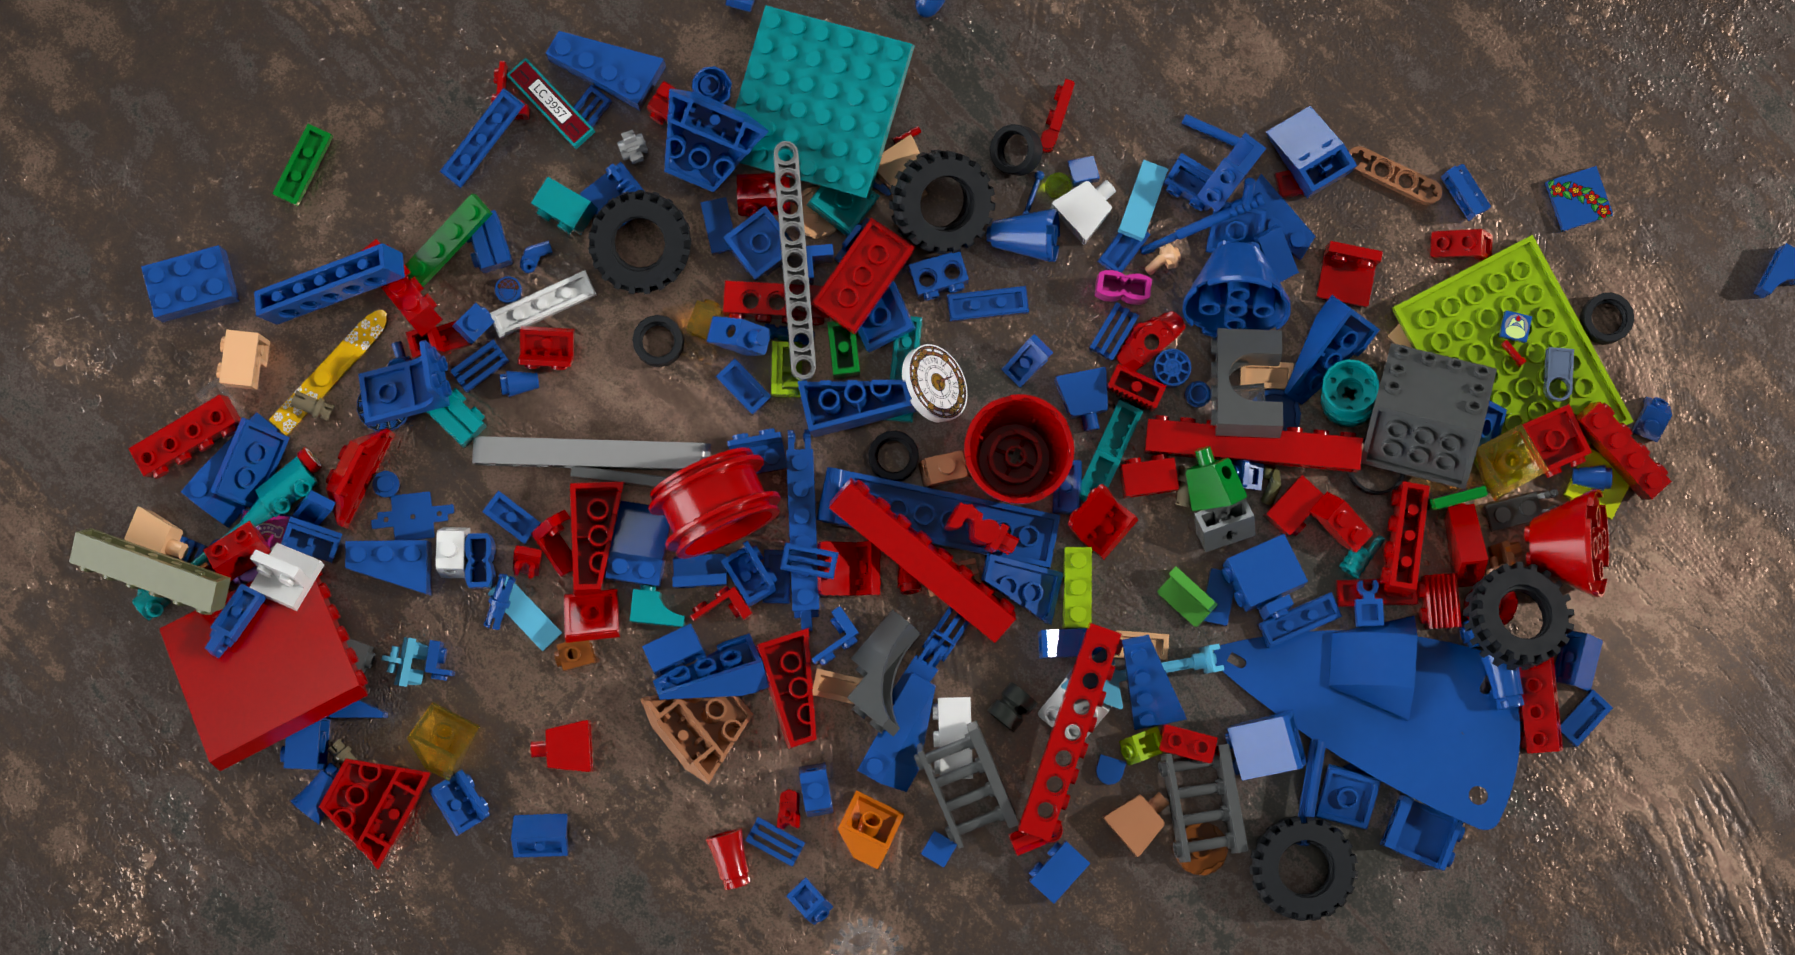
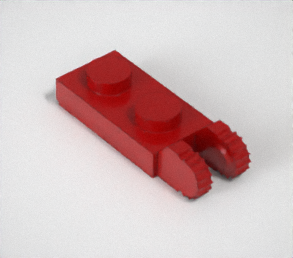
M1065 79L1063 86L1059 84L1057 86L1053 100L1058 101L1055 110L1050 109L1046 120V125H1049L1050 128L1043 131L1041 136L1044 153H1051L1056 144L1075 83L1072 80Z

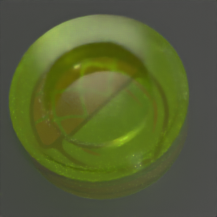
M1059 172L1051 174L1045 183L1046 194L1051 199L1056 200L1068 193L1072 187L1070 178Z

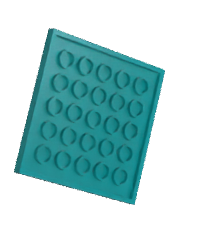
M765 5L735 109L748 114L768 129L769 132L752 148V151L743 158L740 164L775 173L774 149L780 142L788 141L793 143L798 150L800 181L869 200L915 46L904 41ZM783 149L778 153V156L782 161H790L793 158V153L788 149Z

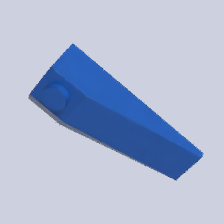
M1331 295L1315 317L1284 393L1302 405L1322 388L1323 378L1330 367L1337 362L1350 359L1353 355L1358 357L1365 351L1380 329Z
M257 412L249 419L276 432L278 431L275 426ZM234 435L194 475L181 491L198 507L228 528L242 514V509L247 507L214 494L210 490Z
M912 672L893 706L894 715L900 727L899 731L894 736L890 735L886 730L882 734L878 732L857 771L880 784L904 792L908 791L919 771L914 755L918 754L917 744L922 743L923 747L925 744L936 685Z

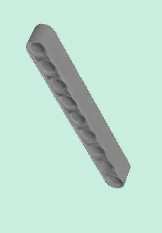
M783 141L775 147L773 159L792 375L799 381H806L814 375L816 361L797 147L791 142ZM783 149H788L793 153V158L790 161H782L778 153ZM784 176H791L795 179L796 183L791 188H785L780 180ZM787 202H793L798 210L795 214L789 215L783 211V205ZM788 229H796L800 234L799 239L796 241L787 240L785 232ZM791 255L799 256L802 260L801 266L798 268L790 267L787 263L788 257ZM792 282L802 283L804 292L799 295L791 293L789 286ZM796 308H802L806 312L807 317L803 321H795L791 315L792 311ZM797 335H805L809 340L808 346L805 348L796 347L793 340ZM800 361H806L810 364L811 371L807 375H801L796 371V365Z
M478 436L473 437L472 464L482 466L550 468L580 466L597 469L679 471L711 455V444Z

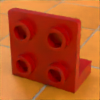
M1330 241L1325 246L1316 297L1328 300L1333 295L1345 304L1368 307L1376 266L1382 260L1383 251Z

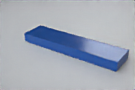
M503 88L439 172L461 188L525 104Z

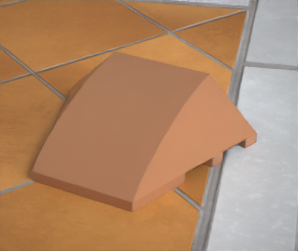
M658 694L640 699L652 728L687 771L707 784L710 783L753 715L739 696L660 700Z

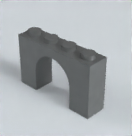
M1218 328L1216 338H1211V354H1215V362H1211V378H1215V385L1211 386V401L1215 402V409L1211 410V425L1215 426V436L1280 438L1283 429V402L1245 399L1233 390L1229 377L1235 370L1244 366H1279L1282 357V331Z

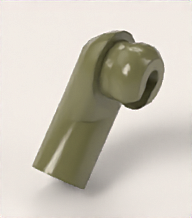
M1265 465L1263 478L1268 479V485L1261 501L1273 506L1281 489L1280 470L1277 467L1273 468L1270 465Z

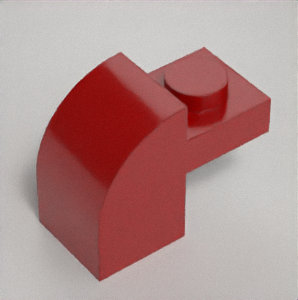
M456 321L435 326L422 337L415 329L405 332L412 358L415 359L421 356L420 341L423 340L434 346L437 352L444 356L451 354L452 351L471 345L452 327Z

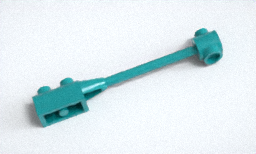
M296 456L255 490L259 497L257 502L243 517L242 521L224 536L248 521H251L256 527L273 517L288 512L293 503L299 498L306 496L318 484L316 477ZM203 552L191 564L200 567L204 563L209 562L205 552ZM138 589L137 596L132 600V603L150 621L152 618L159 617L163 610L171 604L169 598L154 597L149 594V591Z

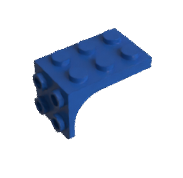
M426 340L420 341V357L358 374L365 424L373 426L450 406L449 396L452 395L449 381L446 380L445 371H448V364L445 356L438 353L436 348L431 346Z

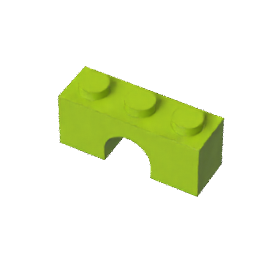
M1065 547L1063 549L1064 600L1062 603V629H1083L1088 627L1089 622L1092 623V547Z

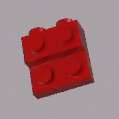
M1570 404L1518 426L1528 446L1529 451L1527 453L1538 476L1545 474L1547 478L1562 472L1561 466L1568 463L1571 468L1586 462L1584 456L1592 453Z

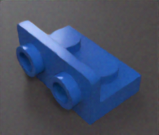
M1464 164L1457 167L1455 165L1440 177L1468 221L1490 209V203Z

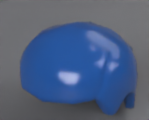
M716 66L703 67L694 75L692 92H697L718 102L725 103L730 98L732 83L724 70Z

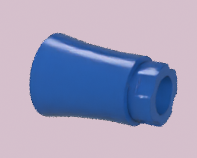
M1492 656L1482 657L1481 661L1487 672L1497 709L1506 710L1524 706L1522 697L1524 693L1519 667L1514 670H1507V664L1503 663L1498 667L1493 665L1494 658Z
M331 762L325 767L324 771L321 770L298 795L290 800L294 806L319 825L326 815L319 806L339 771V768Z

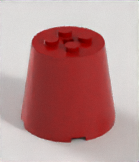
M1013 394L993 400L976 414L967 430L964 455L970 475L984 492L1003 502L1027 504L1044 499L1056 491L1064 482L1070 472L1074 459V440L1066 419L1053 405L1035 396ZM1014 452H1018L1020 454L1019 459L1022 462L1011 463V457L1008 454L1013 455Z

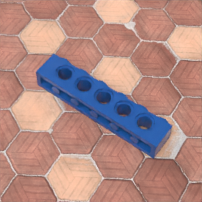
M382 243L254 291L256 316L278 325L405 278L403 253Z

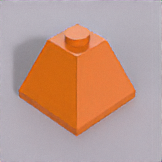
M856 790L838 827V831L855 859L879 869L903 819L904 813Z

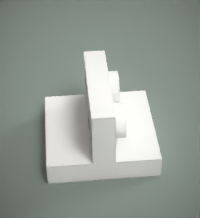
M279 543L275 544L269 555L255 549L250 559L257 566L256 571L258 574L250 588L262 593L267 599L297 611L324 564L316 558Z

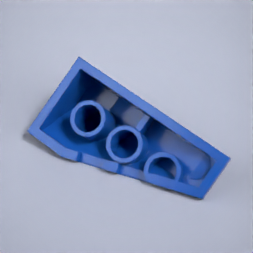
M750 633L724 641L717 645V651L708 656L703 653L696 657V662L688 667L679 666L653 680L660 700L744 696L769 688L763 662Z

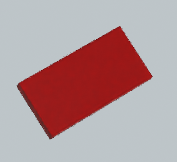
M871 217L815 296L811 306L855 335L912 255L915 246Z

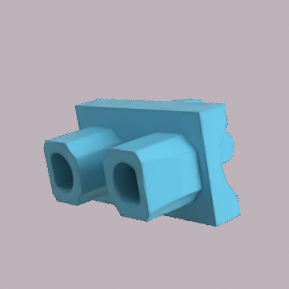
M404 637L400 658H398L400 647L392 646L390 656L382 655L381 660L389 662L387 672L395 674L398 663L394 685L407 687V684H422L423 671L411 669L413 658L426 660L429 646L416 642V639Z

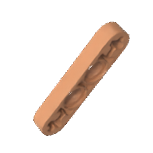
M1356 146L1349 151L1351 156H1356L1360 153L1362 155L1361 159L1367 163L1371 159L1375 160L1371 164L1369 171L1365 170L1368 165L1360 162L1353 170V172L1426 206L1437 203L1442 197V187L1440 184L1365 147ZM1377 164H1385L1388 167L1389 173L1386 177L1376 175L1375 166ZM1401 175L1411 177L1413 183L1410 188L1406 189L1400 186L1398 180ZM1418 181L1422 182L1419 186L1420 188L1427 190L1429 187H1432V193L1436 196L1427 199L1425 191L1419 189L1417 193H1413V190L1417 187Z

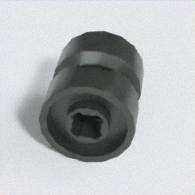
M1010 682L1002 692L1003 698L1001 700L996 699L987 711L1014 733L1023 722L1022 716L1029 715L1038 703L1016 684Z

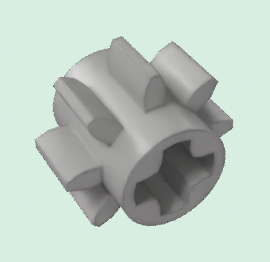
M633 129L621 133L623 140L618 141L617 144L623 160L631 159L632 164L644 161L642 154L649 151L642 133L635 135Z

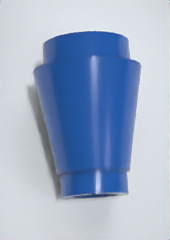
M506 371V374H499L502 395L511 397L539 388L537 373Z
M1606 465L1579 469L1573 468L1572 484L1600 489L1601 491L1611 489L1612 468H1606Z

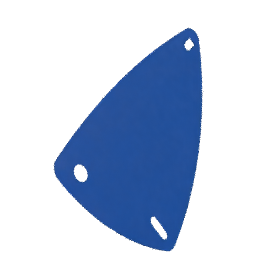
M1345 630L1308 631L1271 648L1267 647L1262 636L1222 644L1220 649L1214 650L1213 653H1215L1217 658V664L1215 665H1224V671L1222 672L1277 714L1293 709L1298 730L1311 739L1326 741V748L1339 757L1400 792L1481 830H1490L1499 823L1511 794L1517 771L1520 748L1519 707L1498 710L1496 700L1493 698L1492 689L1488 694L1480 692V686L1487 675L1481 661L1482 656L1479 654L1481 650L1450 642L1417 637L1415 689L1408 721L1392 712L1381 710L1376 705L1362 699L1358 700L1329 687L1332 633ZM1231 652L1246 660L1244 668H1239L1227 661ZM1475 786L1483 787L1487 791L1488 799L1482 805L1474 804L1469 798V791Z

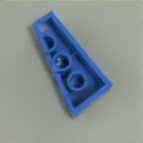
M558 31L546 52L549 62L639 111L642 110L666 68L663 58Z
M903 380L797 381L808 430L814 438L917 412L910 402L912 397L906 382H903Z

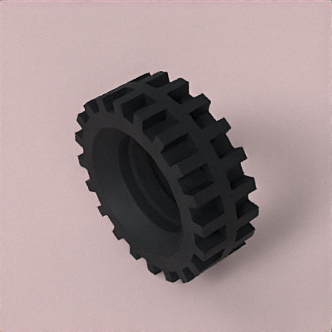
M644 190L624 192L609 200L592 222L588 237V250L593 259L592 264L601 273V278L604 281H609L614 285L613 288L617 290L623 289L629 291V294L644 293V295L658 289L660 291L671 282H674L686 266L691 248L689 224L686 222L681 209H678L669 198L666 199L660 196V193L645 192ZM643 218L650 220L660 228L664 235L665 247L663 254L657 262L649 266L635 267L629 265L620 258L616 251L615 237L617 231L623 223L631 219Z
M1516 562L1511 566L1508 563L1504 564L1475 583L1472 587L1474 589L1473 592L1466 597L1465 601L1469 602V606L1463 610V616H1468L1469 622L1464 627L1465 631L1472 630L1474 638L1469 641L1472 646L1479 643L1483 648L1479 654L1483 658L1488 655L1494 658L1492 664L1497 667L1504 663L1507 664V670H1514L1518 667H1521L1522 670H1528L1557 655L1561 651L1560 648L1570 640L1566 636L1569 632L1573 631L1574 624L1569 623V618L1575 615L1574 609H1567L1566 602L1571 600L1570 595H1562L1559 590L1563 586L1561 581L1553 583L1549 579L1552 573L1548 570L1542 573L1537 572L1538 565L1532 563L1527 567H1523V562ZM1512 591L1522 592L1529 595L1537 603L1542 613L1543 624L1540 632L1535 637L1529 639L1519 638L1504 627L1499 616V604L1505 594Z

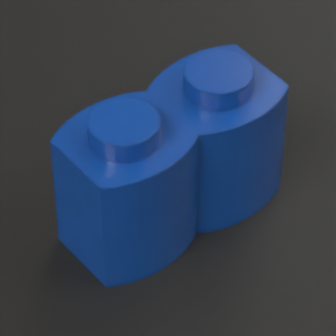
M471 533L467 535L465 540V554L469 560L465 568V580L468 587L474 590L493 589L496 582V570L492 563L496 553V545L493 537L488 533Z

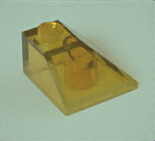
M1522 424L1477 448L1476 458L1480 476L1494 501L1549 471Z
M432 702L408 735L407 740L425 769L450 781L461 765L480 726Z

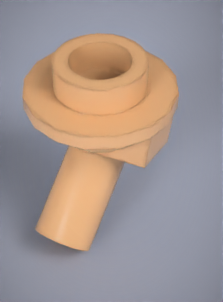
M1171 243L1160 247V255L1152 260L1145 267V270L1149 275H1153L1163 264H1165L1167 269L1178 268V262H1181L1179 249L1173 247Z

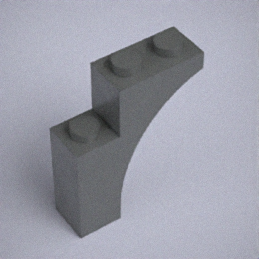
M893 609L851 658L858 665L856 671L864 678L847 697L855 704L852 708L853 711L863 719L868 715L872 719L869 723L881 734L886 730L892 736L900 729L892 705L895 676L907 650L921 634Z

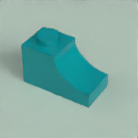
M640 585V590L633 589L630 622L684 627L686 617L673 613L664 605L661 599L662 593L656 591V586Z

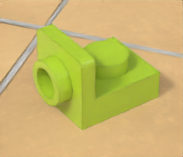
M1158 726L1119 741L1122 756L1129 766L1164 753L1159 750L1162 737Z

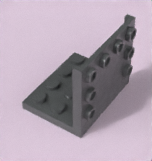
M1391 343L1361 456V463L1466 489L1482 435L1497 369Z

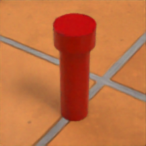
M916 126L904 134L892 138L893 143L897 144L910 134L914 137L921 133V129L919 126Z
M1508 340L1501 344L1516 362L1515 364L1518 368L1527 361L1524 357H1521Z

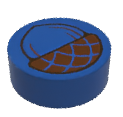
M506 276L499 279L496 283L495 294L501 302L511 304L521 298L522 286L516 278Z

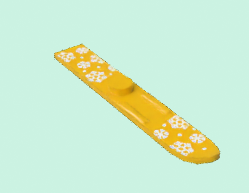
M381 309L367 315L297 390L318 400L323 398L383 333L387 324L386 311ZM295 392L269 419L286 436L308 414V412L290 406Z

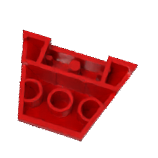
M345 758L319 808L379 870L418 804L431 772Z

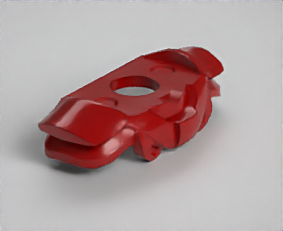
M1170 311L1158 317H1152L1143 323L1139 322L1136 324L1129 337L1124 340L1125 344L1117 353L1119 364L1133 371L1144 366L1184 331L1186 326L1182 317L1176 312ZM1149 334H1153L1159 339V345L1154 350L1147 349L1144 344L1145 337Z

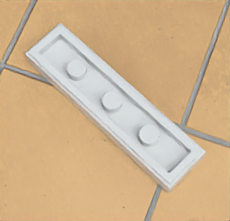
M586 270L495 310L490 314L491 318L495 321L493 323L495 330L501 339L519 331L521 326L535 324L597 296Z

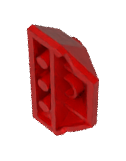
M385 428L353 439L349 442L348 446L344 445L338 455L340 461L336 469H332L326 478L328 498L336 502L332 510L337 525L348 529L395 436V433Z

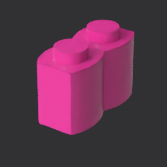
M1114 270L1101 271L1096 279L1094 296L1107 302L1121 299L1127 304L1142 305L1147 303L1150 298L1152 279L1143 274H1129L1125 276L1123 273Z

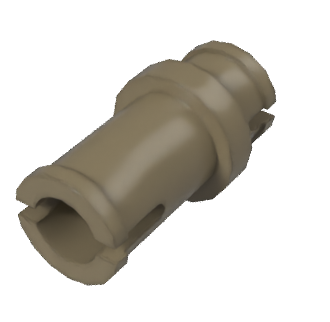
M296 390L290 404L291 407L312 414V417L315 419L320 417L325 419V421H329L335 406L325 403L323 398L318 400Z
M1180 465V473L1177 476L1179 490L1177 491L1175 505L1191 507L1186 479V470L1191 468V466Z
M341 739L337 740L326 750L334 757L332 759L335 764L338 762L341 766L345 758L357 760L350 752L352 749L349 746L346 747L341 742Z

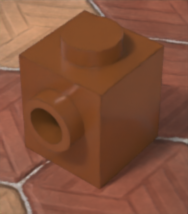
M591 640L557 644L558 651L554 652L557 667L562 666L563 671L566 672L597 663Z

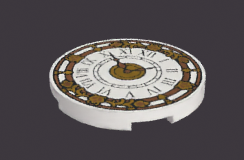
M932 344L921 345L909 352L903 362L902 380L906 382L912 397L910 402L914 408L926 419L936 423L951 421L961 415L967 403V385L963 372L956 360L947 351Z

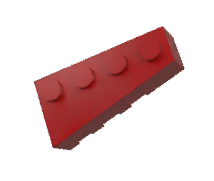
M624 482L570 483L573 595L601 593Z
M809 628L757 644L756 648L763 662L769 685L768 690L787 748L791 749L817 740Z

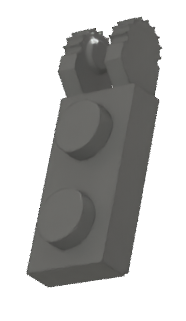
M1554 489L1539 494L1535 492L1484 506L1490 531L1493 532L1530 522L1534 517L1559 506L1554 505L1542 510L1539 502L1541 499H1550L1559 495L1558 490Z

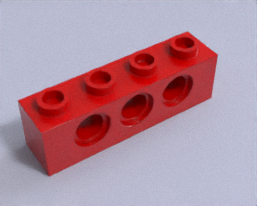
M725 281L724 316L744 320L745 317L755 318V321L760 323H770L771 319H782V323L787 324L786 303L780 310H774L770 307L771 301L775 298H781L785 301L784 284ZM790 284L789 286L791 293L795 295L804 292L803 285ZM809 285L811 302L823 286ZM751 296L757 298L758 305L755 308L749 309L744 306L746 298ZM811 306L812 325L823 326L824 322H830L829 317ZM797 308L791 313L795 321H803L807 317L805 311H800Z

